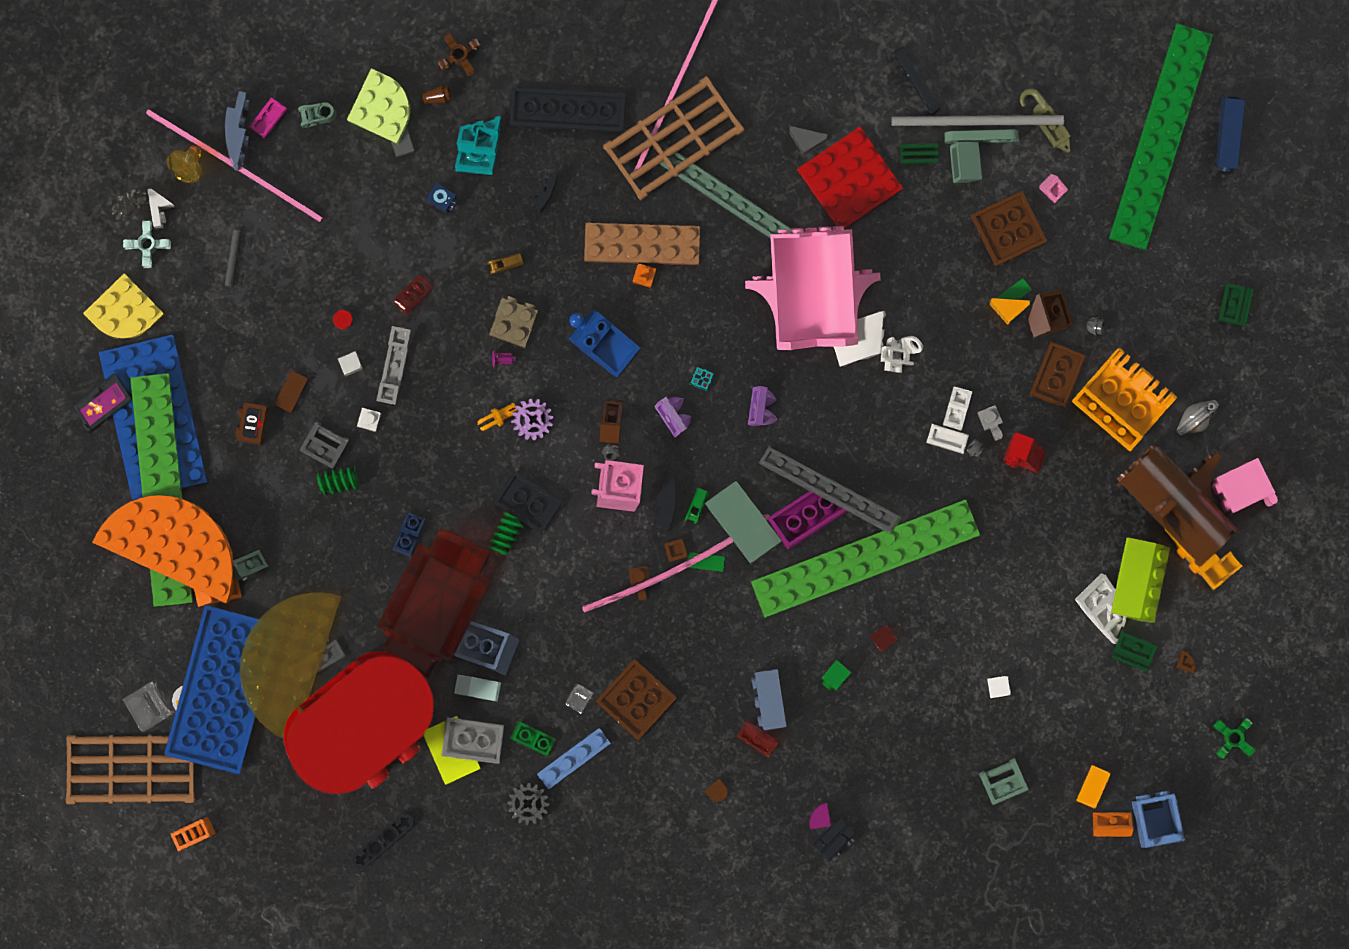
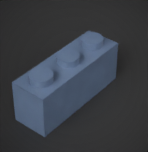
M778 669L754 673L755 677H752L751 680L753 689H757L758 694L754 699L755 706L760 708L761 715L757 716L759 727H763V731L785 728L786 720Z

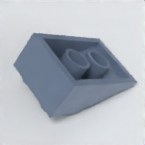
M462 618L449 654L488 670L506 675L520 639L509 633Z

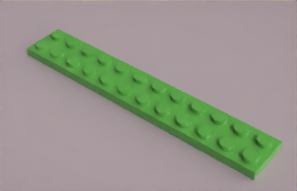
M170 374L131 377L142 496L161 495L182 498ZM150 569L154 607L193 603L191 587Z
M966 500L900 524L895 527L892 534L886 531L879 532L751 581L764 618L978 537L980 534Z

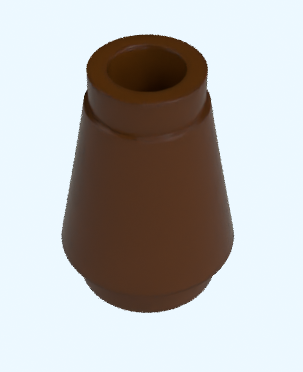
M442 84L422 93L425 104L447 103L452 99L448 85L444 86Z

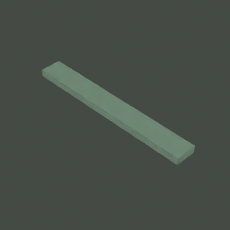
M678 152L668 157L673 167L686 159ZM664 161L659 163L667 170H670ZM694 163L678 173L679 178L770 239V234H778V230L790 229L791 232L790 227Z

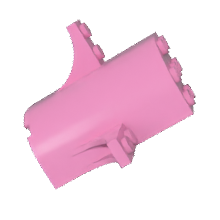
M830 226L818 227L819 231H817V228H805V231L803 228H793L791 232L790 229L778 230V234H770L773 276H767V279H764V276H753V280L745 281L746 289H752L760 293L767 300L773 311L776 324L777 350H794L816 346L846 347L858 345L857 312L861 297L872 283L881 279L880 273H872V269L861 270V273L860 271H854L852 229L844 230V226H834L833 230H831Z

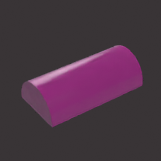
M809 491L767 519L782 540L787 550H790L848 511Z

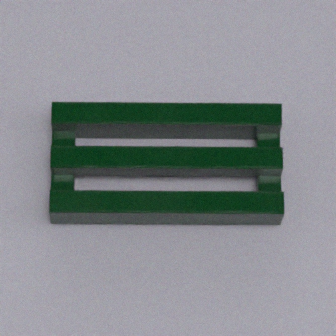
M938 143L900 144V164L939 163ZM904 149H934V151L904 152ZM934 155V159H904V156Z

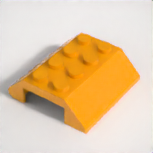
M1118 347L1072 402L1127 450L1131 451L1166 409L1176 400L1177 396L1171 392L1164 399L1163 396L1169 391L1166 387L1156 396L1152 391L1156 389L1160 382L1156 379L1149 386L1148 384L1153 380L1154 376L1143 367L1136 374L1133 373L1140 365L1137 362L1127 371L1123 365L1130 360V356L1127 354L1122 361H1119L1125 352Z

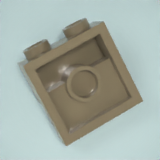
M507 296L506 299L502 298L489 335L526 348L538 316V310H535L536 306L529 303L524 305L518 304V300L513 297Z

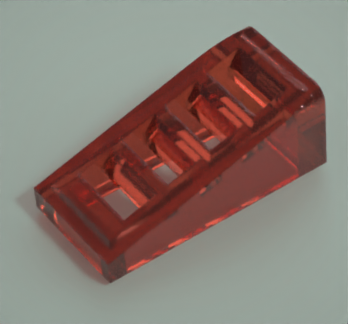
M418 275L392 302L408 315L433 287ZM419 282L426 289L422 291L416 283ZM415 288L420 295L417 296L411 289ZM409 293L415 300L411 301L406 294ZM404 299L409 305L405 306L401 300Z

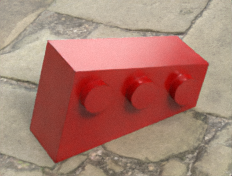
M1015 432L1009 441L1003 460L1011 467L1017 468V466L1039 473L1046 451L1042 450L1043 448L1033 438Z

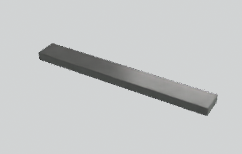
M770 446L759 462L762 466L889 534H892L901 519L894 512Z

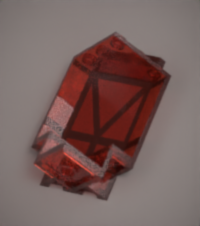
M441 528L430 549L418 544L377 626L384 630L383 634L389 636L382 651L402 657L428 678L437 661L442 662L444 659L451 662L491 582V579L481 574L490 556L489 552Z

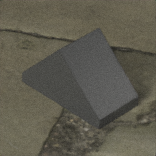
M790 126L789 131L803 156L824 144L828 136L827 134Z

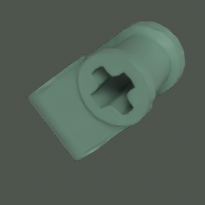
M329 103L298 107L302 118L301 127L304 128L330 123L336 118V111ZM325 109H331L329 116H322V112Z

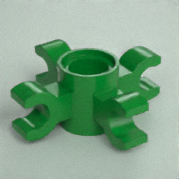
M1245 718L1237 729L1231 730L1220 720L1217 721L1213 727L1224 735L1225 743L1216 754L1222 759L1232 747H1239L1245 754L1251 756L1255 749L1244 741V733L1253 722ZM1232 733H1236L1239 736L1236 744L1230 741Z

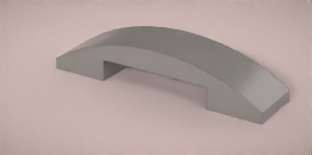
M395 326L391 328L386 362L377 396V401L396 405L411 334L409 329Z

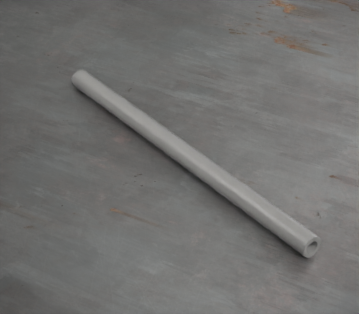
M1064 115L892 116V126L1064 125Z

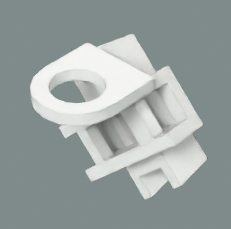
M914 336L904 337L900 340H894V337L887 339L886 346L882 347L881 362H885L886 371L902 373V365H914V362L909 361L910 354L920 353L923 350L921 341ZM912 341L916 342L919 348L915 347Z

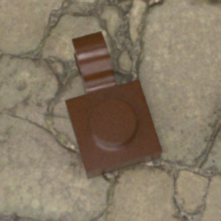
M647 566L628 569L631 587L649 580ZM645 589L638 591L639 601L647 600Z

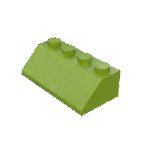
M1133 538L1126 539L1111 613L1137 621L1155 622L1170 547Z

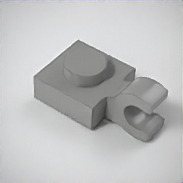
M994 405L978 412L977 414L984 431L990 429L995 441L1002 439L1003 435L998 425L1003 422L996 406Z

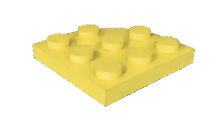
M125 274L83 313L99 330L114 338H134L151 329L165 315Z

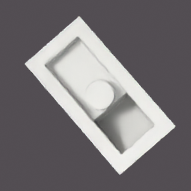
M148 189L153 227L156 230L164 229L163 223H166L164 211L161 212V210L175 208V206L154 190Z

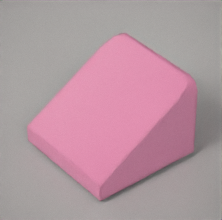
M1053 174L1039 186L1054 203L1068 191L1058 176Z

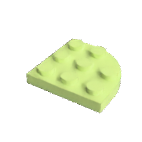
M371 69L347 120L399 144L410 118V104L406 92L394 79Z

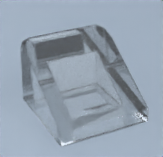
M576 684L565 704L582 714L593 693Z

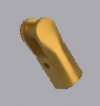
M520 252L487 262L491 267V274L524 265ZM503 261L504 267L499 268L497 263Z

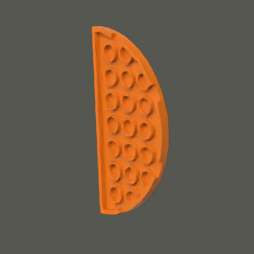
M161 495L148 496L131 501L108 517L92 542L224 603H229L234 585V560L230 544L219 524H216L205 510L190 501Z

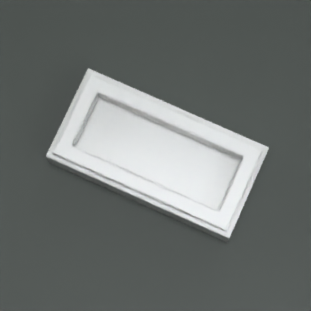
M932 424L926 443L963 454L969 435Z

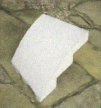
M885 311L857 319L858 345L834 346L840 367L881 354L883 347L882 339L884 337L882 326L883 318L886 315Z
M1100 574L1075 600L1097 628L1112 643L1116 644L1118 633L1121 627H1124L1127 617L1111 613L1116 589L1106 575Z

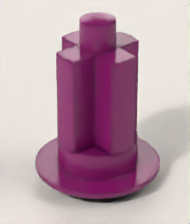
M494 350L492 352L493 367H495V364H511L512 361L516 360L512 353H495Z

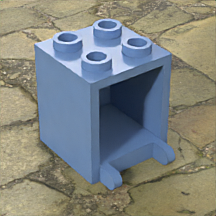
M1163 791L1155 793V797L1150 798V795L1136 797V801H1132L1141 847L1147 848L1184 840L1175 794ZM1161 801L1162 808L1144 811L1143 804Z

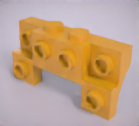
M1165 529L1167 534L1176 543L1178 548L1176 551L1182 559L1186 558L1190 563L1188 566L1192 572L1201 575L1213 590L1243 567L1232 555L1231 551L1221 559L1214 554L1201 567H1198L1194 563L1195 559Z

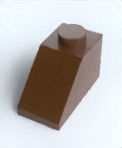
M604 400L599 442L619 444L623 402Z

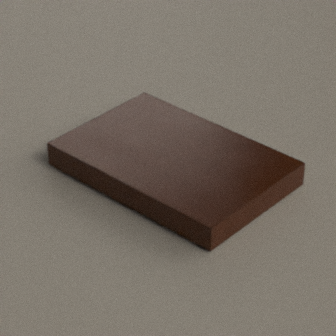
M1051 341L1029 395L1065 409L1086 355Z

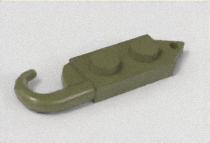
M1027 89L1021 94L1020 103L1023 107L1025 106L1024 99L1027 95L1034 96L1039 103L1034 108L1033 115H1056L1038 90ZM1039 125L1054 148L1057 147L1068 153L1070 152L1069 138L1071 136L1064 125Z

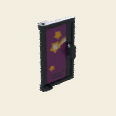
M113 373L75 402L73 407L83 421L86 431L91 433L93 429L127 403L132 402L133 398L131 393L127 392L117 374Z

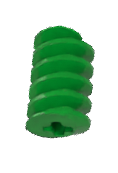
M355 465L353 471L347 467L346 473L341 468H339L338 474L332 470L331 476L326 471H324L323 477L317 473L318 485L324 496L328 495L329 490L331 494H335L336 488L340 493L343 492L344 487L347 491H350L351 485L355 490L358 489L359 480Z
M504 512L503 514L507 519H500L503 526L497 525L496 527L500 533L493 532L496 539H490L489 542L493 546L487 547L502 555H510L506 548H513L510 541H517L513 535H520L517 527L523 528L524 525L520 522V519Z

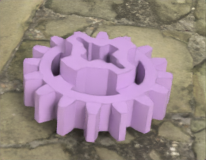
M528 399V404L525 401H521V407L515 406L517 413L511 414L515 416L511 423H516L513 430L519 429L518 436L525 434L526 440L530 436L532 440H536V435L543 438L542 432L549 433L547 426L553 425L549 422V419H552L553 416H548L551 409H545L546 403L539 405V399H536L534 403L532 399ZM527 407H536L533 412L526 410ZM542 413L544 415V423L541 421ZM535 415L534 420L536 423H529L530 419L528 417ZM520 416L523 417V424H522V425H521V423H520ZM531 427L538 429L536 432H528Z

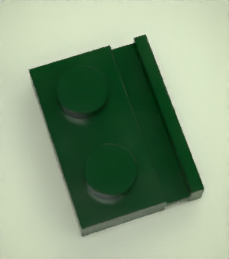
M1226 283L1218 321L1245 327L1254 289Z
M1121 632L1111 658L1147 672L1158 646Z

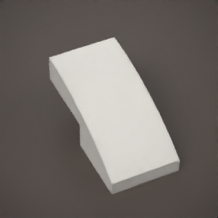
M953 387L943 422L944 427L962 430L972 391Z

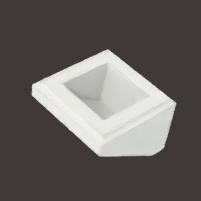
M356 351L338 359L345 377L363 369Z
M1008 676L987 679L990 698L1011 695Z

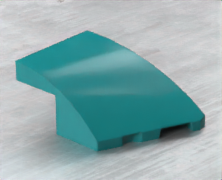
M496 116L494 120L487 122L482 120L473 125L468 124L460 127L457 139L458 155L455 171L493 175L499 143L501 116Z

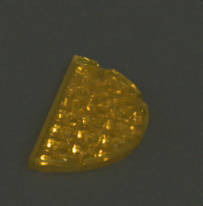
M306 593L281 601L269 609L257 621L243 646L240 661V678L244 697L260 723L282 739H284V728L289 715L310 696L341 598L339 595Z

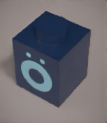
M438 183L435 184L426 198L430 204L446 214L449 210L453 211L458 203L456 201L457 196Z

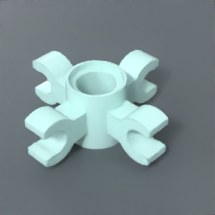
M143 221V235L138 240H123V247L125 249H140L143 252L142 266L144 268H152V253L156 249H171V241L169 239L154 240L152 237V222ZM146 240H151V246L148 249H144L143 243Z

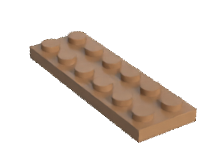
M586 223L584 261L699 265L700 226Z

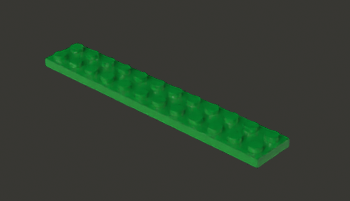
M1180 24L1175 26L1109 236L1111 240L1146 250L1211 43L1212 34Z

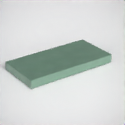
M737 481L705 503L750 564H753L782 542Z

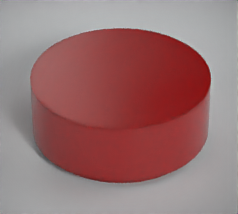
M339 310L334 314L333 322L337 328L345 330L352 325L353 318L348 311Z

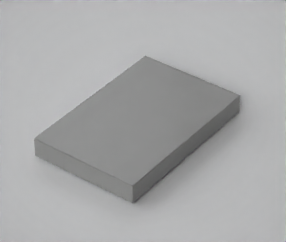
M447 717L441 756L499 764L504 725Z

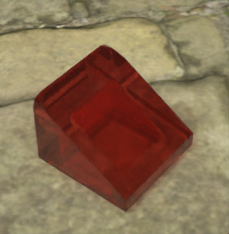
M886 625L870 636L881 652L897 641Z

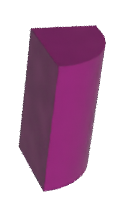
M827 803L817 806L812 811L809 819L810 829L830 826Z

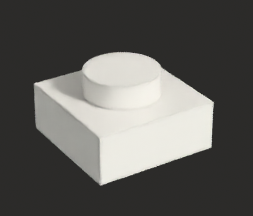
M362 408L357 426L376 432L381 413Z

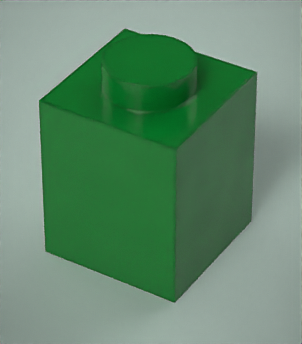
M836 660L821 678L823 680L822 684L828 690L834 689L836 691L851 672Z

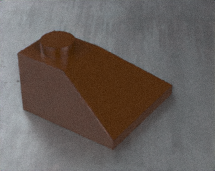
M1062 290L1036 295L1028 318L1033 337L1045 336L1074 327Z

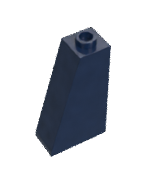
M1221 95L1216 165L1221 167V171H1232V168L1238 169L1245 100L1241 97Z

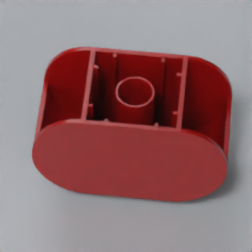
M373 651L361 655L289 715L284 728V745L294 769L307 784L327 793L339 794L350 792L360 788L366 782L371 788L376 787L390 775L385 766L396 757L402 763H405L421 749L416 741L426 732L433 714V697L430 687L423 675L414 666L396 654L385 651Z

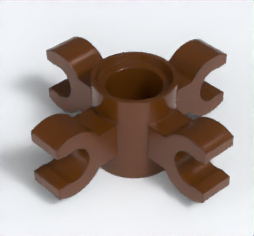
M450 33L445 35L444 40L451 51L450 56L438 62L441 70L444 71L455 63L463 67L468 77L473 75L475 72L468 62V55L481 48L478 40L474 39L466 46L457 44ZM457 51L465 53L461 59L454 57Z

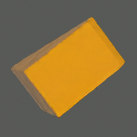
M995 298L990 300V306L1007 325L1030 305V301Z

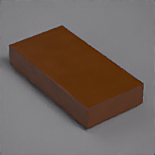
M290 371L274 405L292 413L309 379Z

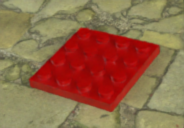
M858 127L797 169L836 226H844V229L903 190V187L861 127Z

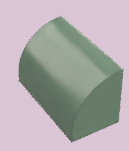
M956 142L951 145L953 183L981 180L979 143Z

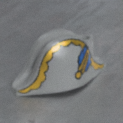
M1210 400L1190 405L1180 420L1176 430L1177 433L1182 436L1206 430L1212 423L1219 404L1217 401Z

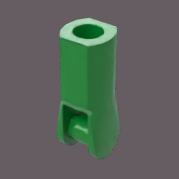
M697 488L686 514V521L689 519L694 521V524H697L708 498V491ZM693 507L699 509L698 515L691 512Z

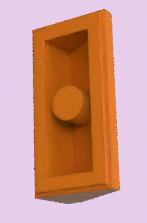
M1132 812L1093 813V836H1132Z

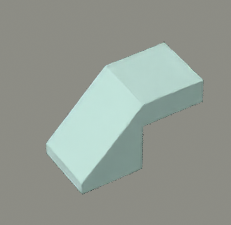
M458 675L454 694L498 701L501 682Z

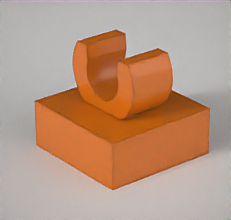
M638 263L633 283L651 288L656 269Z

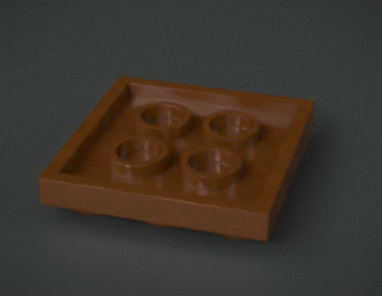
M1023 191L970 216L995 267L1047 243V239Z
M634 659L595 702L635 739L639 740L677 697Z

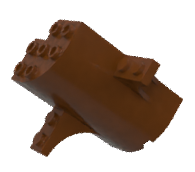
M1151 445L1142 454L1144 458L1140 456L1129 466L1131 471L1127 469L1117 478L1119 482L1116 486L1119 488L1123 485L1195 559L1194 563L1201 567L1238 530L1236 525L1217 507L1211 492L1212 474L1222 457L1218 453L1214 455L1210 453L1202 460L1203 466L1200 468L1196 466L1188 474L1189 478L1158 445L1156 447Z

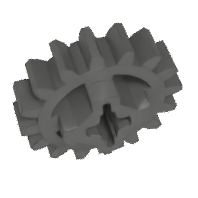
M528 783L527 787L520 784V790L514 788L515 794H509L512 801L507 802V804L512 805V808L508 812L515 813L512 816L513 819L519 817L518 823L525 820L526 825H529L530 820H532L536 824V818L542 820L541 814L548 813L544 809L545 806H549V803H545L548 796L542 795L544 789L537 790V784L534 788H531V783ZM533 791L535 793L532 796H526L523 792ZM517 797L520 800V807L518 809L515 806ZM535 797V799L531 803V805L533 806L531 809L527 807L526 809L524 808L523 810H521L525 805V799L531 800ZM539 798L541 799L540 810H538V808L536 807V803ZM524 812H531L534 816L524 817L522 814Z

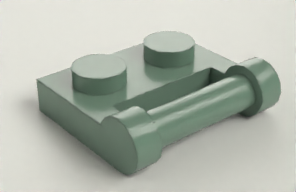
M1015 758L987 772L982 771L979 773L992 805L1028 790ZM1013 769L1014 775L990 785L988 779Z

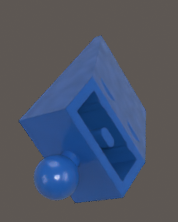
M591 310L585 319L581 313H573L570 316L569 322L571 326L577 329L569 340L617 378L640 347L599 312Z

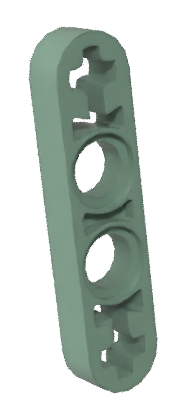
M1018 130L950 131L944 133L945 143L954 144L956 142L1000 143L1019 141Z

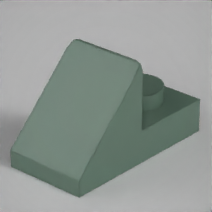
M260 550L234 560L233 575L237 581L241 579L244 581L268 567Z

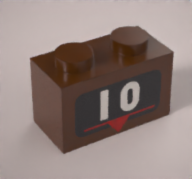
M244 402L243 407H240L239 418H241L240 426L237 425L235 437H238L237 440L239 442L263 445L269 412L267 406Z

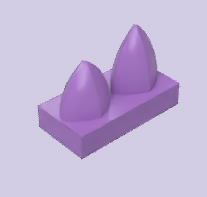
M753 387L748 425H769L778 420L772 412L765 409V406H769L777 400L767 390L768 387Z
M665 397L654 407L676 438L688 428L691 416L677 414V411H679L683 404V398L672 397L667 399Z

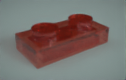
M748 720L737 734L738 738L768 758L779 743L778 740Z

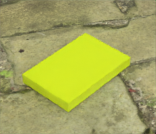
M446 721L427 729L423 736L446 785L481 768L478 761L441 756Z

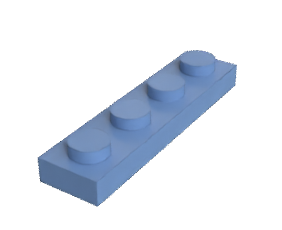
M598 728L537 773V775L549 790L611 743L601 729Z

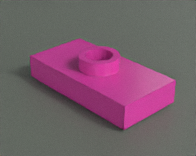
M271 97L249 128L265 139L288 109Z

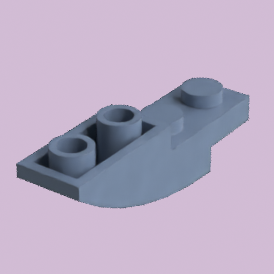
M240 91L238 92L235 109L227 107L225 117L227 150L233 168L237 171L239 166L244 163L245 154H243V148H247L249 136H246V129H243L245 125L243 114L244 111H248L249 100H247L246 93Z

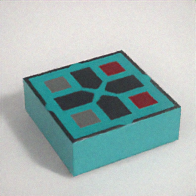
M696 366L690 385L708 391L714 373Z

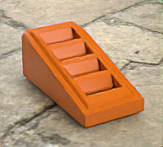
M205 817L171 833V837L177 850L180 851L215 835L216 832L209 817ZM195 826H196L197 831H198V833H199V835H200L199 838H198V836H197V834H196V832H195V830H194V827H195ZM187 830H189V833L193 839L192 841L190 840L187 834ZM180 833H182L186 844H183L179 836Z

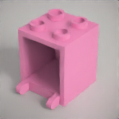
M1258 458L1211 481V490L1215 496L1218 495L1221 501L1219 506L1223 513H1227V516L1262 499L1268 507L1278 501Z
M605 460L604 464L595 463V468L601 469L599 490H592L593 495H598L597 507L635 512L640 503L644 465Z

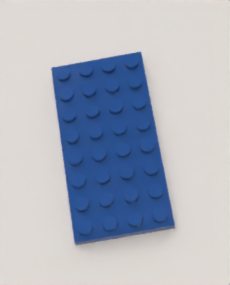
M174 335L99 352L104 378L107 379L113 373H116L127 392H130L131 395V377L170 374L181 489L208 483ZM132 401L115 412L113 418L131 497L134 501L143 498Z
M205 605L164 755L240 774L278 635L279 624Z

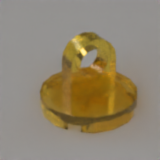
M191 146L186 152L174 150L167 157V166L170 171L172 169L175 172L174 175L178 179L187 183H193L202 176V168L198 163L201 156L200 148Z

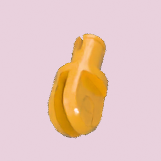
M512 402L500 410L492 409L491 414L478 421V425L494 418V421L480 429L485 431L495 425L502 426L504 420L513 416L511 415L512 413H517L516 409L509 411L515 408V404Z

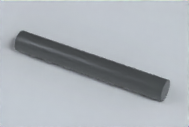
M233 230L225 286L232 287L240 230Z

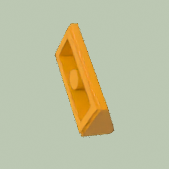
M1091 765L1076 801L1095 809L1111 773Z

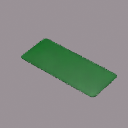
M1022 278L996 299L1020 300L1032 289Z
M689 552L687 561L700 553ZM710 555L688 568L723 572L725 557Z

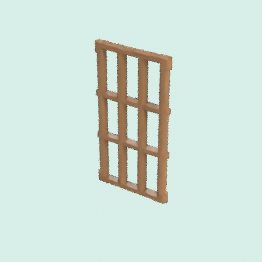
M707 76L676 99H671L667 105L643 121H638V124L603 145V148L611 156L640 200L673 176H678L679 172L703 156H708L709 152L733 136H738L744 132V128L727 107ZM708 86L714 96L683 115L677 106ZM719 102L724 111L694 131L688 121ZM674 109L679 119L652 136L646 127ZM729 117L735 127L705 146L699 137ZM682 125H685L691 134L663 152L657 142ZM642 130L648 140L618 159L612 149ZM695 140L701 149L673 167L668 157ZM653 145L659 155L631 174H628L622 165ZM664 161L670 170L639 190L634 180Z
M148 734V736L109 735L76 737V735H67L66 804H76V802H109V804H113L114 802L152 803L171 801L194 803V763L166 755H152L153 744L167 743L169 736H152V734ZM72 744H109V756H72ZM114 744H148V755L114 756ZM109 763V775H72V764ZM114 763H147V775H114ZM152 763H189V774L152 775ZM147 782V794H114V783ZM152 782H189V794H152ZM72 783H109V794L72 795Z

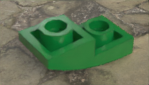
M518 721L510 738L548 756L555 741V738Z

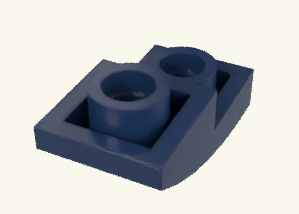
M407 512L400 528V533L393 546V551L411 557L426 519Z

